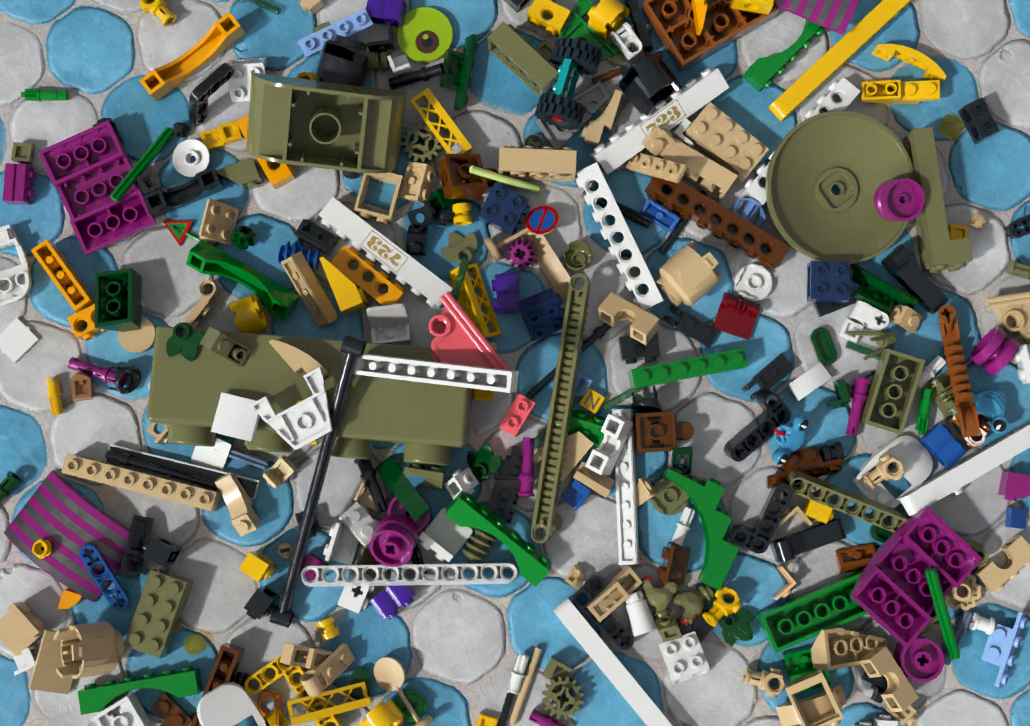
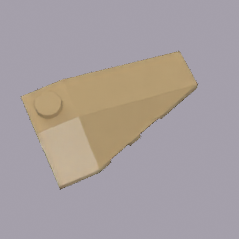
M838 627L821 630L811 647L813 669L830 671L861 665L859 660L874 648L886 646L889 650L888 639Z

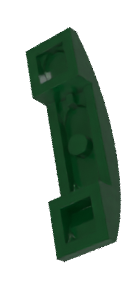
M391 455L376 467L390 490L415 521L431 509L408 478L403 475L402 469Z

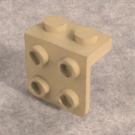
M22 601L10 605L7 608L10 612L0 620V639L16 656L21 655L22 650L30 647L44 634L46 629L43 622Z

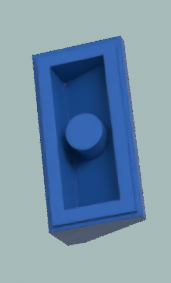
M651 198L647 199L640 213L653 219L652 222L669 233L673 231L681 219L679 212L674 209L669 210L663 206L662 202L652 200Z

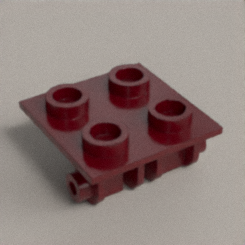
M724 292L713 328L749 340L756 317L759 315L761 304Z

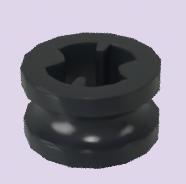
M436 213L438 219L435 220V224L451 227L452 223H450V220L453 219V216Z

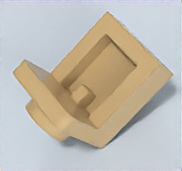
M894 305L889 315V323L898 324L909 333H915L923 316L908 306Z
M284 455L269 470L264 472L262 476L269 485L276 489L284 484L297 468Z

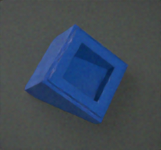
M1006 508L1005 527L1026 529L1027 510Z

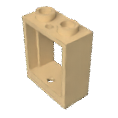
M390 172L364 173L354 208L356 214L360 218L367 220L369 217L375 218L377 222L387 224V222L393 223L404 180L403 176ZM371 179L396 185L388 215L363 209Z
M821 669L784 685L802 726H835L844 718ZM822 682L835 711L807 723L794 693Z

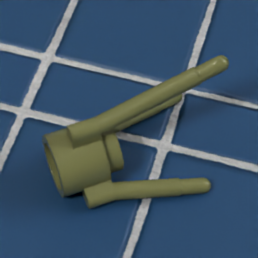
M892 331L846 332L847 335L876 336L870 338V341H875L880 349L863 357L864 360L872 358L881 353L882 349H889L890 346L896 344V335Z

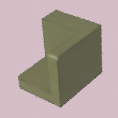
M551 656L543 671V676L549 680L553 678L557 681L558 675H560L562 680H565L566 675L568 676L573 668Z

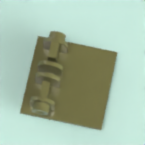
M947 370L924 385L925 389L934 390L932 399L945 418L957 413L950 376Z

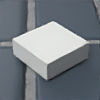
M846 318L838 336L855 344L860 335H847L846 332L862 331L864 326Z

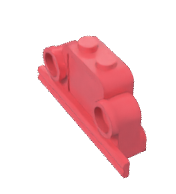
M448 291L441 296L439 300L446 309L439 315L433 316L428 324L430 333L435 336L431 341L432 352L430 355L437 362L510 370Z

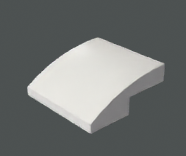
M221 392L211 432L253 442L260 415L253 411L249 405L256 401Z

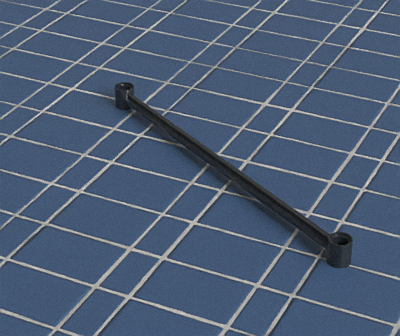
M347 334L341 346V352L345 353L330 410L333 431L323 436L279 606H274L270 616V623L286 628L290 627L294 616V611L290 610L356 359L363 356L366 347V340Z

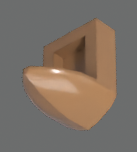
M76 372L71 377L73 402L93 399L92 380L85 373Z

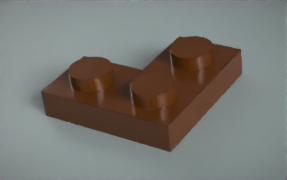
M167 692L163 693L150 707L164 720L160 726H188L193 720Z

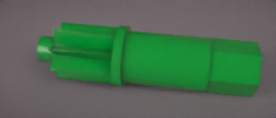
M25 89V92H21V97L27 101L68 100L69 93L68 90Z
M922 388L915 427L919 435H924V432L928 430L934 392L931 389Z

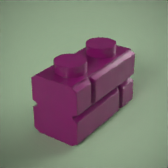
M5 164L3 201L10 205H31V200L35 196L32 183L36 180V172L33 167L28 164Z

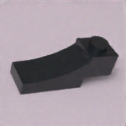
M133 515L118 576L133 579L140 577L144 561L143 554L145 552L143 547L150 538L154 518Z

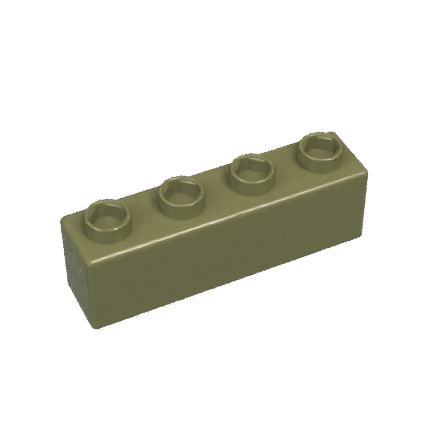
M156 327L147 419L150 422L169 425L168 442L171 444L215 446L217 433L211 432L221 392L255 401L267 396L276 414L296 405L297 400H305L313 395L303 377L307 374L305 370L299 374L294 372L269 343L271 339L284 342L305 352L330 373L324 378L329 411L331 410L345 353L341 352L343 340L219 331L251 349L242 367L204 346H197L198 353L194 361L185 359L181 353L169 357L166 351V343L173 335L174 327ZM186 329L180 332L181 336H185L187 333ZM194 329L201 331L204 335L207 331L205 329ZM366 342L364 353L435 361L430 355L432 352L430 347ZM352 374L331 457L369 460L372 457L373 442L405 444L403 461L406 463L449 466L451 448L465 449L468 446L473 388ZM261 416L254 441H247L246 444L248 450L292 453L294 450Z

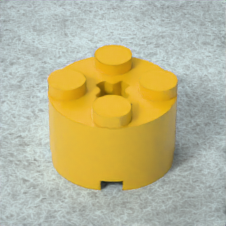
M600 0V3L596 7L593 6L587 14L590 17L588 26L605 40H607V37L611 39L610 32H615L623 26L622 20L624 17L628 18L630 9L618 0Z
M256 294L229 304L231 312L235 311L236 313L233 318L239 331L242 333L259 334L269 328L268 317L265 311L261 312L259 306L261 304Z
M388 697L386 699L387 703L382 701L365 715L367 717L366 721L363 722L361 719L359 725L401 726L404 723V714L392 699Z

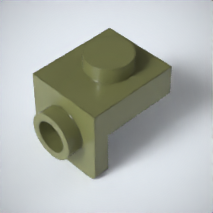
M675 614L656 619L657 631L660 633L663 642L682 638Z

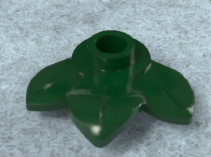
M180 322L176 324L173 328V335L166 343L168 356L173 357L181 353L185 359L194 361L198 353L197 346H202L199 343L204 334L199 330H194L188 323ZM186 329L187 331L185 336H181L180 334L181 330Z
M484 443L477 453L468 451L467 463L472 468L473 475L479 481L489 479L491 473L498 471L502 462L500 455H494L493 448L489 443Z
M740 609L736 614L732 613L728 616H723L718 621L722 628L723 640L730 646H733L737 639L742 641L752 640L753 633L748 624L754 620L755 616L743 609ZM728 617L732 619V622L729 625L725 623V620Z

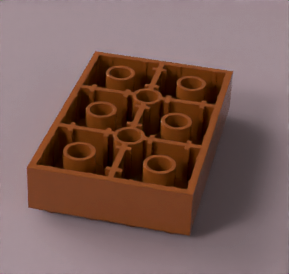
M646 0L643 2L642 12L677 68L682 72L774 18L780 8L773 5L769 15L732 9L733 0H707L708 6L700 35H696L691 0Z

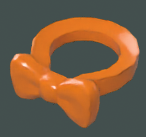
M263 689L257 706L262 716H265L267 713L262 710V701L267 696H271L274 698L276 708L280 710L281 703L279 699L282 697V694Z

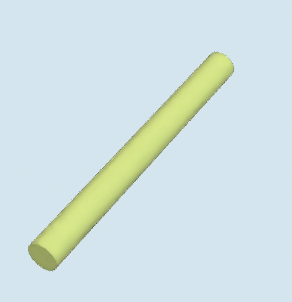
M473 165L469 169V173L538 193L540 190L539 185Z

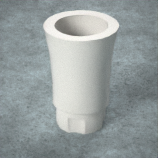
M642 590L629 594L630 597L625 602L627 604L626 609L633 637L656 630L657 624L653 619L646 599H644Z

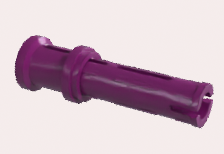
M75 357L70 358L68 362L69 369L97 377L106 384L108 382L115 384L116 371L112 367L104 368ZM127 372L121 377V385L123 387L127 382Z
M859 377L854 378L856 383L854 392L851 393L853 401L845 432L847 435L856 437L864 401L868 399V387L872 383V380Z
M523 437L522 470L518 476L520 490L517 496L535 497L533 493V482L536 480L535 475H533L535 438Z

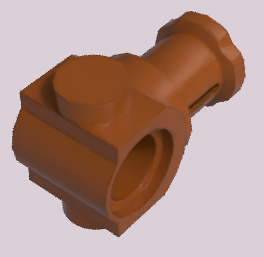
M956 413L949 422L956 424L960 428ZM979 421L982 438L975 436L965 438L964 442L969 447L974 448L986 440L991 430V426L987 422Z

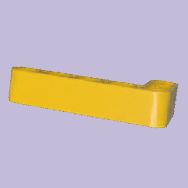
M280 655L245 681V690L249 694H257L284 675L298 697H306L304 686L301 682L295 680L294 674L296 672L303 674L307 669L305 667L287 666L284 663H280ZM268 668L275 670V677H270L267 674ZM252 679L259 682L258 689L252 687ZM315 698L310 706L316 709L318 705L324 706L326 701L321 698ZM307 700V701H303V702L306 703V704H309V702H310L311 700ZM337 714L315 720L318 726H327L328 722H334L336 726H342L341 719Z

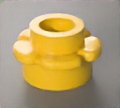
M37 540L32 546L33 554L40 559L49 556L52 552L50 541Z

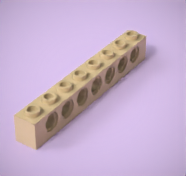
M66 454L61 472L208 511H217L221 497L219 491L75 454Z

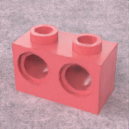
M519 393L500 423L499 428L516 437L536 403Z

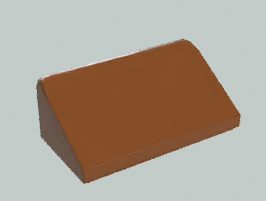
M874 543L835 550L840 573L864 569L876 553Z

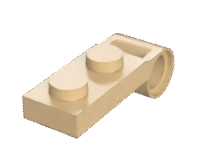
M204 280L200 283L199 292L203 298L184 320L193 329L199 328V322L203 317H207L210 314L214 301L220 295L219 286L211 280ZM213 285V292L206 294V288Z
M342 643L318 668L308 670L301 675L300 681L310 697H315L322 693L355 660L347 644Z

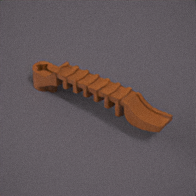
M944 305L938 310V323L962 438L981 436L975 403H973V393H971V384H969V376L967 375V367L964 365L963 348L960 345L961 338L956 310L951 305Z

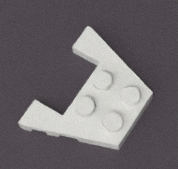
M321 367L303 376L313 395L285 411L276 414L267 396L249 405L295 450L333 431Z

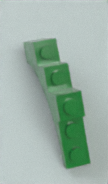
M674 467L672 470L666 469L663 476L674 482L687 494L698 511L704 529L705 554L702 569L697 580L720 590L739 551V548L734 546L733 540L724 537L732 518L727 516V511L719 507L715 510L725 488L720 486V481L710 478V480L703 479L700 485V480L692 476L689 479L682 476L684 472Z

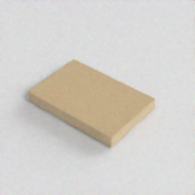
M45 629L28 688L69 694L73 678L62 679L56 672V668L63 667L60 652L61 640L54 641L53 637L57 631Z

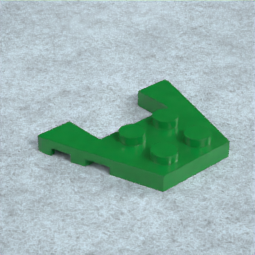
M578 0L557 39L571 37L572 39L577 38L579 41H587L586 43H591L602 51L601 61L621 52L613 41L607 44L582 19L594 6V3L591 0Z

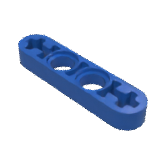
M93 543L84 544L79 551L82 562L110 606L116 611L124 610L129 600L125 590L97 546ZM85 549H93V558L96 559L97 557H99V559L94 560L91 564H89L88 562H91L92 559L89 555H84ZM96 564H102L105 570L103 573L97 574L94 572L93 567ZM112 580L115 583V587L107 590L103 586L104 582ZM118 589L120 591L117 592V596L120 599L124 598L123 605H120L119 603L115 604L116 597L114 593Z

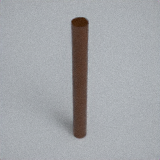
M661 51L648 55L649 57L663 58ZM623 66L592 78L593 85L599 81L602 83L621 75L620 70Z

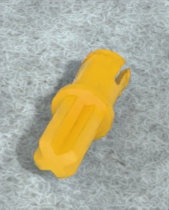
M52 377L46 378L49 394L47 398L50 401L51 414L54 416L63 414L61 399L63 394L60 393L59 377H53L54 385L52 384Z

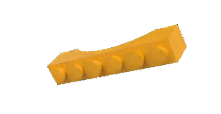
M228 12L216 21L207 34L189 51L172 62L153 69L139 81L157 102L245 35V32L232 14Z

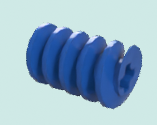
M290 241L286 245L281 246L278 255L279 264L286 258L301 251L312 270L314 268V272H317L320 263L319 258L321 257L320 249H317L315 253H313L312 247L305 251V245L298 249V243H295L292 248Z

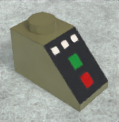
M252 157L216 170L222 179L245 189H254L259 187L260 183H263L256 161Z

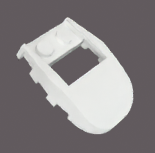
M9 224L0 227V249L15 245L21 265L0 271V306L21 300L28 294L32 286L26 251L13 227Z
M898 435L887 441L882 447L877 448L871 457L860 467L861 471L856 477H852L850 481L866 498L895 508L901 504L899 498L902 495L920 486L930 475L933 468L932 458L917 439L908 435ZM885 452H890L892 456L902 463L904 477L911 484L897 499L881 483L875 485V488L872 490L862 477L863 474L867 475L870 473V470L878 464L879 457Z
M228 682L221 684L205 694L197 707V716L201 726H234L250 715H253L258 726H266L256 702L237 683Z

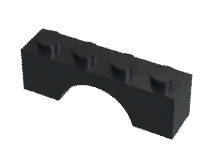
M211 167L196 173L194 178L185 184L169 189H158L144 195L143 199L149 213L157 218L225 189V186L216 169Z

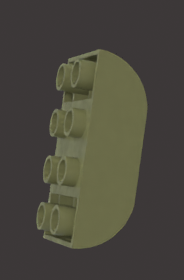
M252 72L246 152L254 157L282 164L357 173H389L396 171L399 165L407 92Z

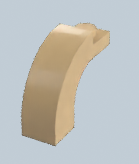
M841 684L833 685L830 689L840 710H842L841 707L847 704ZM826 691L807 698L797 699L807 722L835 711ZM790 700L776 707L782 726L801 724Z

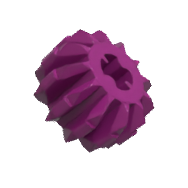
M524 237L522 241L516 238L515 243H509L512 249H506V252L510 253L511 256L506 257V259L513 260L510 264L512 267L517 264L518 270L522 266L524 269H529V264H535L532 258H538V255L533 254V252L537 251L538 248H531L534 243L533 241L527 243V238ZM525 251L526 255L519 256L518 252Z

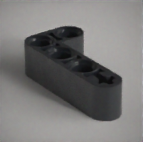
M902 244L898 245L881 261L882 266L912 296L919 299L918 303L930 314H935L948 301L947 297L910 260L913 257L911 251Z
M768 389L759 391L757 402L764 411L725 444V455L734 461H743L774 434V428L783 423L786 424L790 420L791 412L778 394ZM771 396L770 401L766 403L767 398ZM781 410L780 416L777 417V413ZM767 422L765 429L762 430L764 423ZM752 435L751 441L748 442L749 436Z
M778 480L773 484L753 529L742 524L733 526L731 535L736 545L758 554L764 553L768 549L792 496V489L787 481ZM785 487L786 492L782 491L780 495L779 489H783ZM778 504L779 509L773 512L769 510L770 506ZM764 522L772 523L768 529H763L761 526ZM742 531L746 533L743 538L735 537L737 532ZM757 539L763 540V544L760 546H755L753 543Z
M838 518L828 521L827 524L822 523L771 541L769 545L775 561L781 563L795 558L796 555L839 541L847 536L841 519Z
M592 575L581 585L579 590L575 591L573 596L574 602L619 648L628 650L634 644V639L630 632L611 613L599 622L586 607L605 588L603 578L599 575ZM599 579L601 581L599 589L591 588L592 580ZM580 593L587 594L588 599L585 603L577 601V596ZM608 621H613L616 626L614 630L607 631L605 624ZM618 631L623 637L629 636L627 644L624 642L620 644L621 639L616 635Z

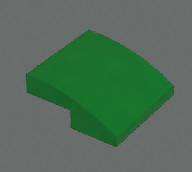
M813 645L782 652L789 682L820 670L813 669L811 647ZM822 670L828 685H832L829 671ZM820 682L797 693L823 687V684Z

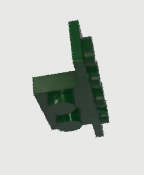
M475 34L466 37L463 53L451 49L445 51L443 63L445 75H441L440 87L456 91L455 110L464 108L468 102L467 89L471 83L470 71L474 65L473 53L477 47Z
M855 263L850 264V268L853 269L851 280L859 284L854 298L863 301L887 315L891 312L894 304L908 306L911 309L917 305L919 299L861 266Z

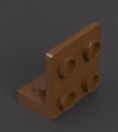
M667 543L666 547L663 546L661 558L664 559L663 566H659L657 573L660 582L667 584L668 581L674 580L678 586L683 587L691 548Z

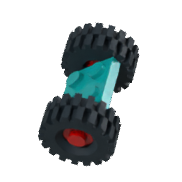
M562 37L557 39L551 60L559 67L558 81L554 83L553 94H541L535 111L537 119L548 123V125H554L557 128L561 127L566 130H578L581 128L586 109L585 106L577 103L574 99L572 100L579 74L594 75L597 73L602 57V51L598 47H594L593 44H588L584 40L579 41L577 38L567 37L566 39Z

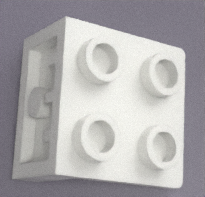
M266 57L233 59L227 62L234 69L233 76L228 80L232 102L250 100L252 72L265 74L267 66Z
M341 521L336 522L330 529L329 536L332 537L329 544H326L323 555L326 556L325 561L334 560L352 565L359 540Z
M693 631L682 635V638L659 644L672 685L709 672L710 667L696 632Z

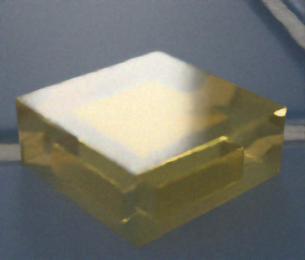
M947 114L940 125L938 133L956 140L964 122Z

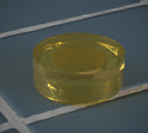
M198 634L189 636L185 640V650L192 655L199 654L205 648V639Z

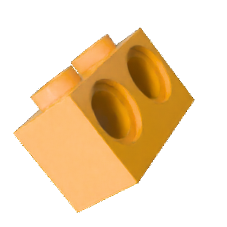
M95 304L67 317L78 339L87 341L94 338L95 334L100 331H108L95 328ZM87 322L86 330L82 331L81 325Z

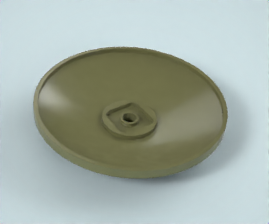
M824 112L796 125L776 147L766 174L767 206L779 233L801 254L816 261L850 262V264L863 262L887 250L900 237L909 222L888 221L877 213L874 207V195L877 188L887 180L903 178L915 180L914 169L903 144L881 122L857 112ZM833 185L839 187L840 192L838 195L832 193L831 188Z

